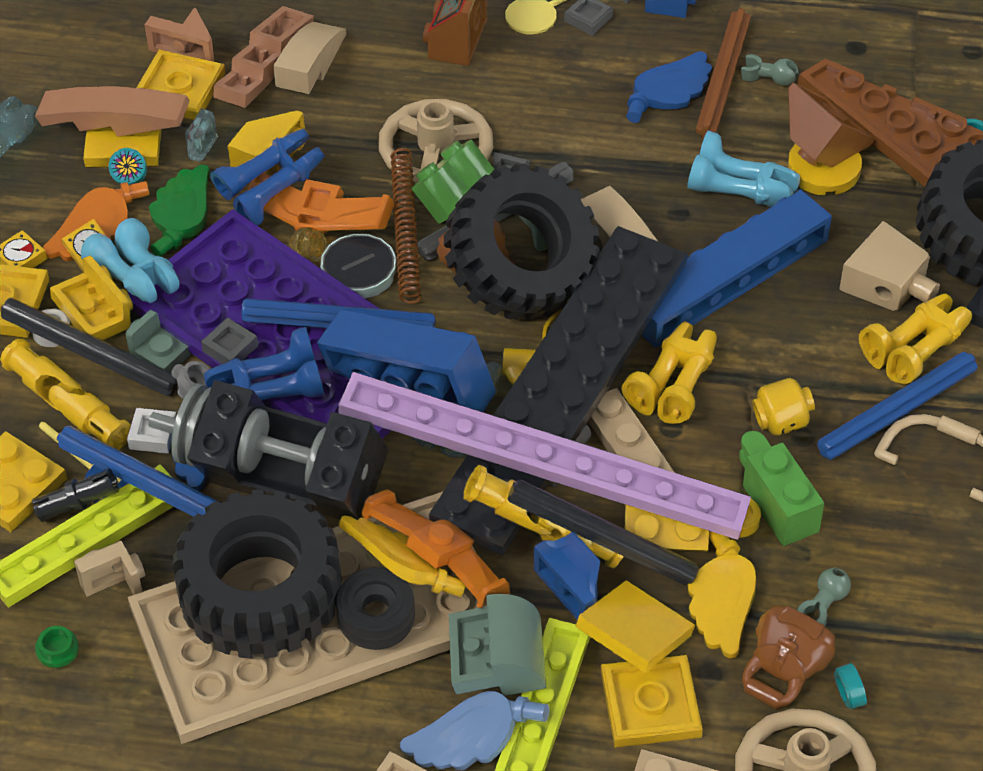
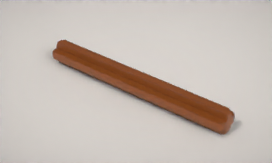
M739 8L737 12H732L697 122L696 133L702 135V139H704L707 131L715 133L718 131L751 21L750 14L745 13V9Z

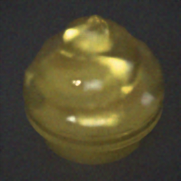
M301 227L290 237L287 246L314 264L316 261L321 260L322 254L327 248V242L322 232L317 231L313 227Z

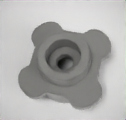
M199 361L188 362L185 366L181 364L175 365L171 373L178 382V395L184 399L192 386L197 383L205 385L204 373L210 368Z

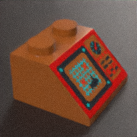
M436 0L433 9V20L431 23H426L423 32V43L428 44V59L469 66L488 20L487 0Z

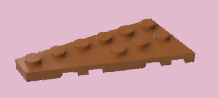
M826 58L799 74L798 85L830 100L875 139L872 145L924 187L935 165L940 162L943 155L948 151L956 150L958 145L966 142H971L975 145L977 140L983 139V131L967 125L966 118L917 97H914L911 101L897 95L896 88L887 84L882 88L865 81L863 74Z

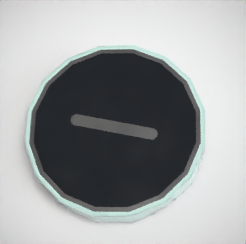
M351 234L340 237L328 245L322 254L320 267L323 271L366 299L379 295L390 287L394 281L393 276L396 273L397 263L392 247L383 239L369 234Z

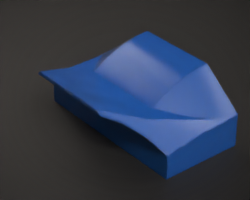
M571 532L558 540H544L534 546V571L578 620L581 613L598 602L597 580L600 560L575 532Z

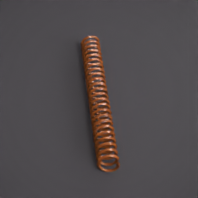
M399 148L393 151L390 156L396 231V259L398 261V290L401 301L414 304L422 299L421 295H419L421 293V289H419L421 284L419 283V258H417L419 248L417 246V223L415 221V193L412 189H404L412 188L414 184V176L412 174L413 159L410 149ZM398 151H407L409 153L395 155ZM409 193H411V195H401V196H398V194H409ZM399 199H400V200H409V199L412 200V201H401V202H398ZM409 205H412V207H402V208H399V206H409ZM400 211H401V212H410V211H412V213H402V214H399ZM400 217H402V218H410V217H413V219H402V220H400L399 218H400ZM401 223H402V224H410V223H413V225H403V226H400ZM401 229H402V230H411V229H413V231L400 232ZM402 235H403V236H411V235H414V237H404V238H401ZM402 241H403V242H412V241H414V244H413V243L401 244V242H402ZM412 247L415 248L414 250H413V249L401 250V248H412ZM413 253H415V256H413V255H407V256H404V257L402 256V254H413ZM414 259H415V262H413V261H408V262H405V263L402 262V260H414ZM403 266H407V267H409V266H416V268H405V269H403L402 267H403ZM404 272H407V273L416 272V274H406V275H404L403 273H404ZM405 278H407V279L416 278L417 280H416V281H415V280L404 281L403 279H405ZM405 284H406V285H414V284H417V287H415V286L404 287V285H405ZM415 290H417V293H416V294H405V293H404V291H415ZM403 296L409 297V298H410V297H416V296H417L418 299H417V300H413V301H409V300H405V299L403 298Z

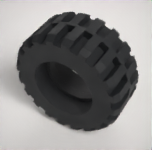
M983 139L977 140L975 145L971 142L958 145L956 150L948 151L941 157L940 162L935 165L916 208L918 211L916 228L921 232L919 238L924 248L932 250L930 257L937 265L940 263L947 267L945 271L953 277H956V275L966 278L965 283L977 286L978 282L983 283V222L970 211L965 200L983 198Z
M514 164L510 169L507 166L494 169L489 175L485 174L461 197L455 204L456 208L449 214L446 222L449 230L444 234L443 246L451 250L445 256L448 268H455L457 274L453 277V280L459 288L463 285L470 292L467 295L469 300L474 304L478 301L486 304L484 310L493 315L504 311L506 319L517 320L522 315L526 319L538 318L544 312L550 313L567 301L574 291L582 285V279L585 275L589 277L594 269L593 262L598 260L599 247L593 245V243L599 239V231L597 225L592 226L590 220L595 217L591 207L583 205L580 200L583 197L582 193L577 188L571 190L566 185L568 181L560 174H557L555 177L548 175V168L537 165L531 171L527 164ZM510 213L522 216L531 221L540 230L548 247L549 257L545 271L522 269L511 263L502 254L494 236V219L497 214Z
M252 490V495L241 496L240 492L228 495V500L223 503H219L216 500L205 507L206 513L203 516L198 513L187 524L188 531L184 530L180 534L176 543L177 551L173 554L174 579L179 604L188 627L195 629L196 636L205 644H210L213 641L215 650L230 655L231 651H236L240 658L253 659V654H264V658L277 657L278 651L287 649L290 653L301 648V641L307 639L310 642L322 633L321 624L326 626L335 615L336 598L342 578L337 538L333 529L328 527L327 519L319 511L314 510L312 512L309 503L299 498L292 501L289 494L275 491L274 495H266L265 490ZM257 557L280 559L295 568V571L285 581L265 590H239L221 581L223 576L232 567L242 561Z

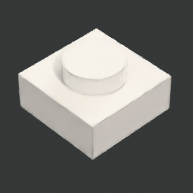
M136 408L127 438L129 449L169 454L173 434L150 428L148 422L153 412L174 418L177 417L176 412Z

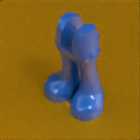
M300 129L282 138L274 139L272 145L264 152L237 167L222 166L210 173V177L218 192L226 200H231L249 182L278 163L282 169L257 186L243 192L233 201L236 212L259 226L264 220L265 204L295 182H303L308 179L310 172L324 158V153L319 147H316L293 162L289 154L302 146L310 137L305 129Z
M306 327L292 332L289 348L283 352L255 359H231L227 363L211 368L204 373L205 385L208 388L212 387L214 380L253 390L261 401L297 395L310 398L324 396ZM296 371L294 374L258 383L251 382L261 377Z

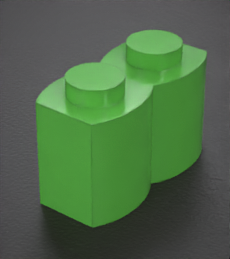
M458 140L440 153L444 159L437 166L432 162L416 174L419 181L411 189L438 224L448 220L449 214L456 208L455 204L480 178L485 174L489 175L494 170L473 140L462 145Z

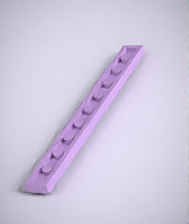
M355 372L352 373L339 403V414L372 422L376 426L737 540L751 499L747 495Z

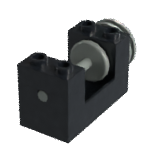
M214 380L210 388L199 383L192 386L184 397L176 418L153 412L148 422L150 428L173 434L171 445L172 456L175 462L185 465L188 463V466L196 467L210 483L251 495L252 490H265L266 495H274L275 491L290 495V500L292 501L299 498L309 503L312 512L317 510L322 515L341 519L342 516H349L356 520L364 518L362 511L365 501L375 493L389 451L372 422L331 412L327 424L266 407L253 390Z

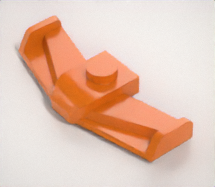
M262 173L250 182L247 190L257 186L271 176ZM306 179L302 191L292 186L285 188L265 204L264 211L292 225L297 233L319 236L327 231L385 229L394 207V201L390 195L383 194L382 197L342 198L344 192L340 186Z
M388 489L371 495L366 499L362 511V516L365 519L374 517L409 536L406 546L435 569L448 565L478 600L476 605L478 608L487 606L486 595L510 594L508 581L505 578L498 579L472 549L474 539L450 521L442 519L432 522L397 503L395 493Z

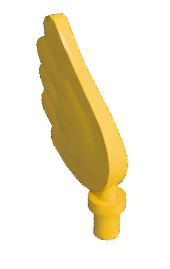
M349 516L341 517L338 524L339 527L361 543L396 576L409 583L431 585V591L437 594L443 591L460 598L465 590L463 582L458 578L447 575V571L444 569H435L407 547L409 537L405 534L392 532L388 528L376 525L365 518L356 520Z
M710 532L709 539L717 549V557L698 570L694 582L688 584V593L693 598L689 605V613L696 620L698 632L704 635L706 646L709 649L720 648L723 655L731 659L736 658L739 654L744 625L755 596L756 573L753 564L747 558L738 554L740 547L735 540H730L727 536Z

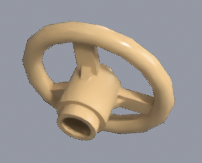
M423 99L404 105L387 118L379 132V153L389 169L392 167L390 156L395 151L393 149V137L398 128L418 136V145L424 151L421 169L412 167L415 183L419 181L416 174L432 162L437 166L440 153L454 143V141L479 138L478 148L487 160L493 151V131L484 116L467 104L449 99ZM453 116L461 117L470 124L454 125Z
M791 708L764 717L746 732L735 754V771H753V763L783 771H829L832 762L849 752H852L859 771H876V761L865 739L846 721L820 710ZM792 726L816 727L836 736L829 741L821 731L806 728L790 738L787 750L760 744L775 731Z

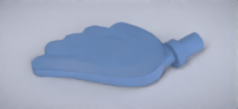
M495 691L482 692L466 699L432 724L403 738L400 742V749L407 756H414L415 762L422 768L435 766L437 769L442 770L453 767L456 770H465L477 760L481 763H489L507 745L516 722L524 723L527 719L546 722L549 717V705L530 702L528 697L518 696L515 701H512Z

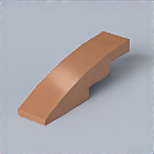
M282 6L250 32L249 45L232 58L231 72L214 85L213 98L246 108L275 78L274 64L281 52L301 28L313 22L314 15Z
M117 86L74 87L45 91L35 117L41 126L73 121L79 131L111 126L118 137L180 126L190 100L187 95L153 89Z

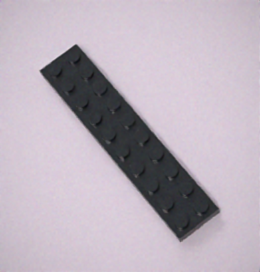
M617 226L599 253L598 260L593 262V271L589 277L584 276L582 285L574 291L493 416L575 441L685 267L687 253ZM467 455L430 511L429 520L432 522L442 519L448 520L474 539L475 544L503 556L522 526L495 514L494 508L477 500L472 502L464 500V489L470 475L478 465H482L487 468V473L506 482L509 480H523L542 490H545L550 480Z

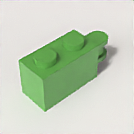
M746 432L741 439L742 449L739 454L740 462L745 468L743 487L751 499L759 505L762 516L782 546L818 533L820 531L824 501L782 442L771 447L765 436L760 432Z

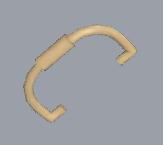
M927 414L909 415L894 422L885 432L874 455L883 461L895 465L899 456L888 452L887 449L893 438L902 429L911 425L927 424L935 426L938 431L974 446L977 443L983 447V435L980 434V430L944 415L941 418ZM973 488L970 497L983 502V491Z

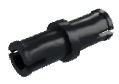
M107 468L80 481L75 478L65 482V487L33 498L34 511L41 522H46L48 519L73 509L79 512L86 509L87 504L118 493L119 487L114 486L118 485L117 478L114 472Z

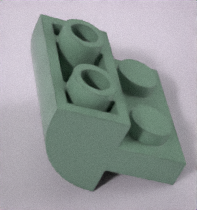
M490 594L486 595V607L449 614L451 681L456 694L499 686L503 696L546 688L541 617L532 603L514 595Z

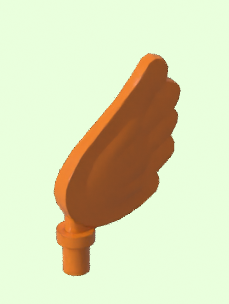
M143 181L130 185L125 182L120 183V189L98 187L88 192L76 204L61 228L43 246L47 258L53 259L60 256L66 262L74 260L62 244V238L92 219L96 221L110 240H115V231L118 225L125 219H128L126 204L132 203V199L149 196L147 182Z

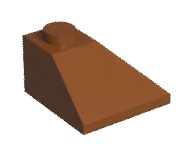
M794 82L789 86L790 139L801 148L798 154L808 163L816 166L820 162L829 167H834L871 146L875 141L871 135L826 97Z

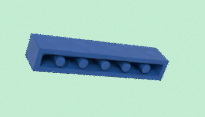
M799 190L788 198L780 199L773 207L760 215L752 216L745 224L732 232L724 233L717 241L704 249L694 251L687 258L685 267L642 336L655 348L662 345L663 340L669 337L682 322H688L693 326L828 241L832 215L805 192Z

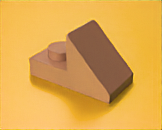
M193 8L183 24L155 16H150L144 24L149 51L157 53L160 49L215 62L212 38L196 8Z

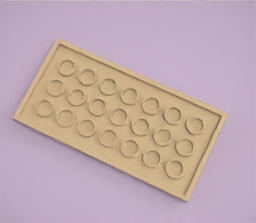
M443 492L404 504L403 506L429 520V513ZM374 517L368 519L376 525L388 528L392 532L402 533ZM339 526L332 528L337 538L341 585L350 575L359 570L370 567L386 568L361 543ZM257 557L238 563L223 576L221 581L239 590H265L285 581L295 571V568L280 559ZM448 565L440 567L447 571V575L458 578ZM175 581L127 597L129 607L181 744L450 650L449 614L478 608L476 606L478 600L466 586L460 598L443 591L440 594L432 592V586L428 584L418 585L409 583L414 594L415 621L406 638L392 647L370 650L350 642L339 627L335 606V615L331 622L326 626L321 624L322 633L309 642L307 639L301 641V648L290 653L287 649L277 652V657L264 658V654H253V659L238 657V652L231 651L230 655L215 650L213 641L210 644H205L196 636L195 629L189 628L183 618ZM380 601L370 602L364 607V611L373 616L381 615L388 609V606Z

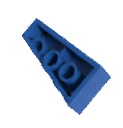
M340 310L317 342L329 371L349 379L352 373L355 372L482 413L496 393L476 336L465 332H454L428 325L423 326L402 322L397 319H387L365 313Z

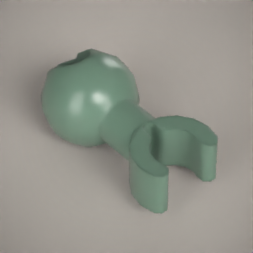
M748 54L746 55V67L743 66L741 68V74L744 81H755L760 77H769L780 86H790L798 78L799 69L797 64L788 58L779 59L772 64L762 62L761 58L757 55Z
M836 567L826 569L820 574L817 581L818 594L813 600H807L800 604L797 610L806 615L814 613L819 609V618L816 621L823 624L824 627L827 623V609L831 603L842 600L851 589V580L848 574Z

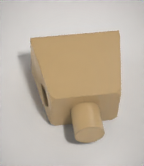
M882 221L844 263L840 290L894 311L899 310L911 295L923 302L929 301L937 295L940 284L926 277L930 259L928 252L888 223Z

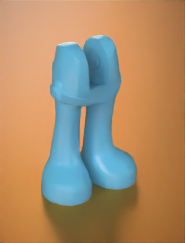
M707 131L700 154L696 156L693 162L687 188L697 192L710 191L742 195L753 199L755 204L773 207L780 199L788 198L794 194L800 183V175L794 170L775 162L759 163L733 158L723 152L721 136L718 133Z
M128 218L118 225L115 231L116 247L106 235L101 233L92 234L86 238L82 245V260L84 257L91 255L99 266L104 265L108 269L111 277L123 282L128 292L137 296L142 301L152 303L157 300L154 287L156 284L167 294L173 293L179 288V280L173 269V264L169 260L160 256H154L148 251L150 235L147 227L138 219Z

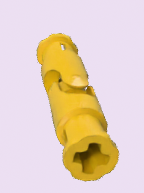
M20 338L5 347L0 358L2 367L7 371H14L22 377V382L26 387L53 408L60 411L79 430L88 435L92 434L99 441L117 450H120L128 443L127 438L131 424L126 420H119L112 415L108 405L95 395L85 392L80 388L81 385L48 357L39 356L32 351L29 342Z
M478 465L470 475L464 489V500L469 502L477 500L494 508L495 514L541 535H550L555 540L571 533V531L533 513L530 519L525 509L510 503L507 499L512 484L516 481L509 480L506 482L487 473V468L482 465ZM579 536L595 556L605 560V565L611 568H615L624 557Z

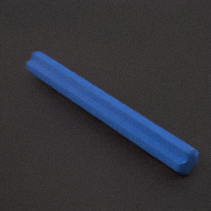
M249 298L244 299L241 309L242 320L255 323L328 328L338 312L345 310L381 318L397 319L402 322L423 326H436L435 315L424 312Z
M961 352L827 434L817 442L820 455L829 460L835 459L977 370L976 358L972 353Z
M65 426L57 436L58 446L63 450L102 470L110 468L115 476L193 517L198 513L203 516L206 513L205 507L216 501L72 426Z

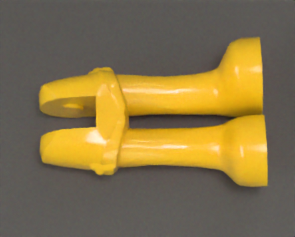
M941 294L919 304L915 312L903 324L891 332L879 323L870 324L860 331L859 344L863 354L873 367L881 369L886 365V373L890 380L899 384H908L920 376L923 371V363L938 348L943 345H950L961 335L970 323L972 313L966 307L960 306L948 314L953 300L948 294ZM923 333L926 335L914 346L907 345L919 334Z
M685 321L682 322L669 337L663 340V350L650 374L637 371L626 378L622 385V393L627 402L638 412L649 416L658 404V416L665 423L675 424L688 420L695 408V399L691 392L700 374L708 368L714 359L713 352L717 341V335L714 331L704 330L699 339L694 341L691 340L692 324ZM675 368H683L674 385L665 388Z

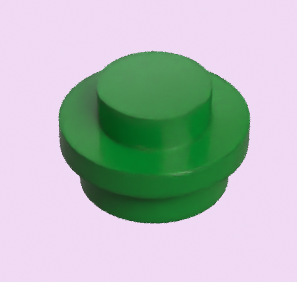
M58 625L43 630L35 644V653L38 660L43 665L51 668H59L70 664L79 652V643L76 635L67 628Z

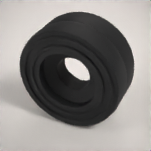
M370 567L359 570L350 575L340 586L336 598L338 624L344 636L356 646L370 650L386 649L400 643L411 631L415 621V603L412 588L407 581L396 576L389 569ZM373 601H380L388 606V609L383 614L377 616L369 615L364 611V607Z

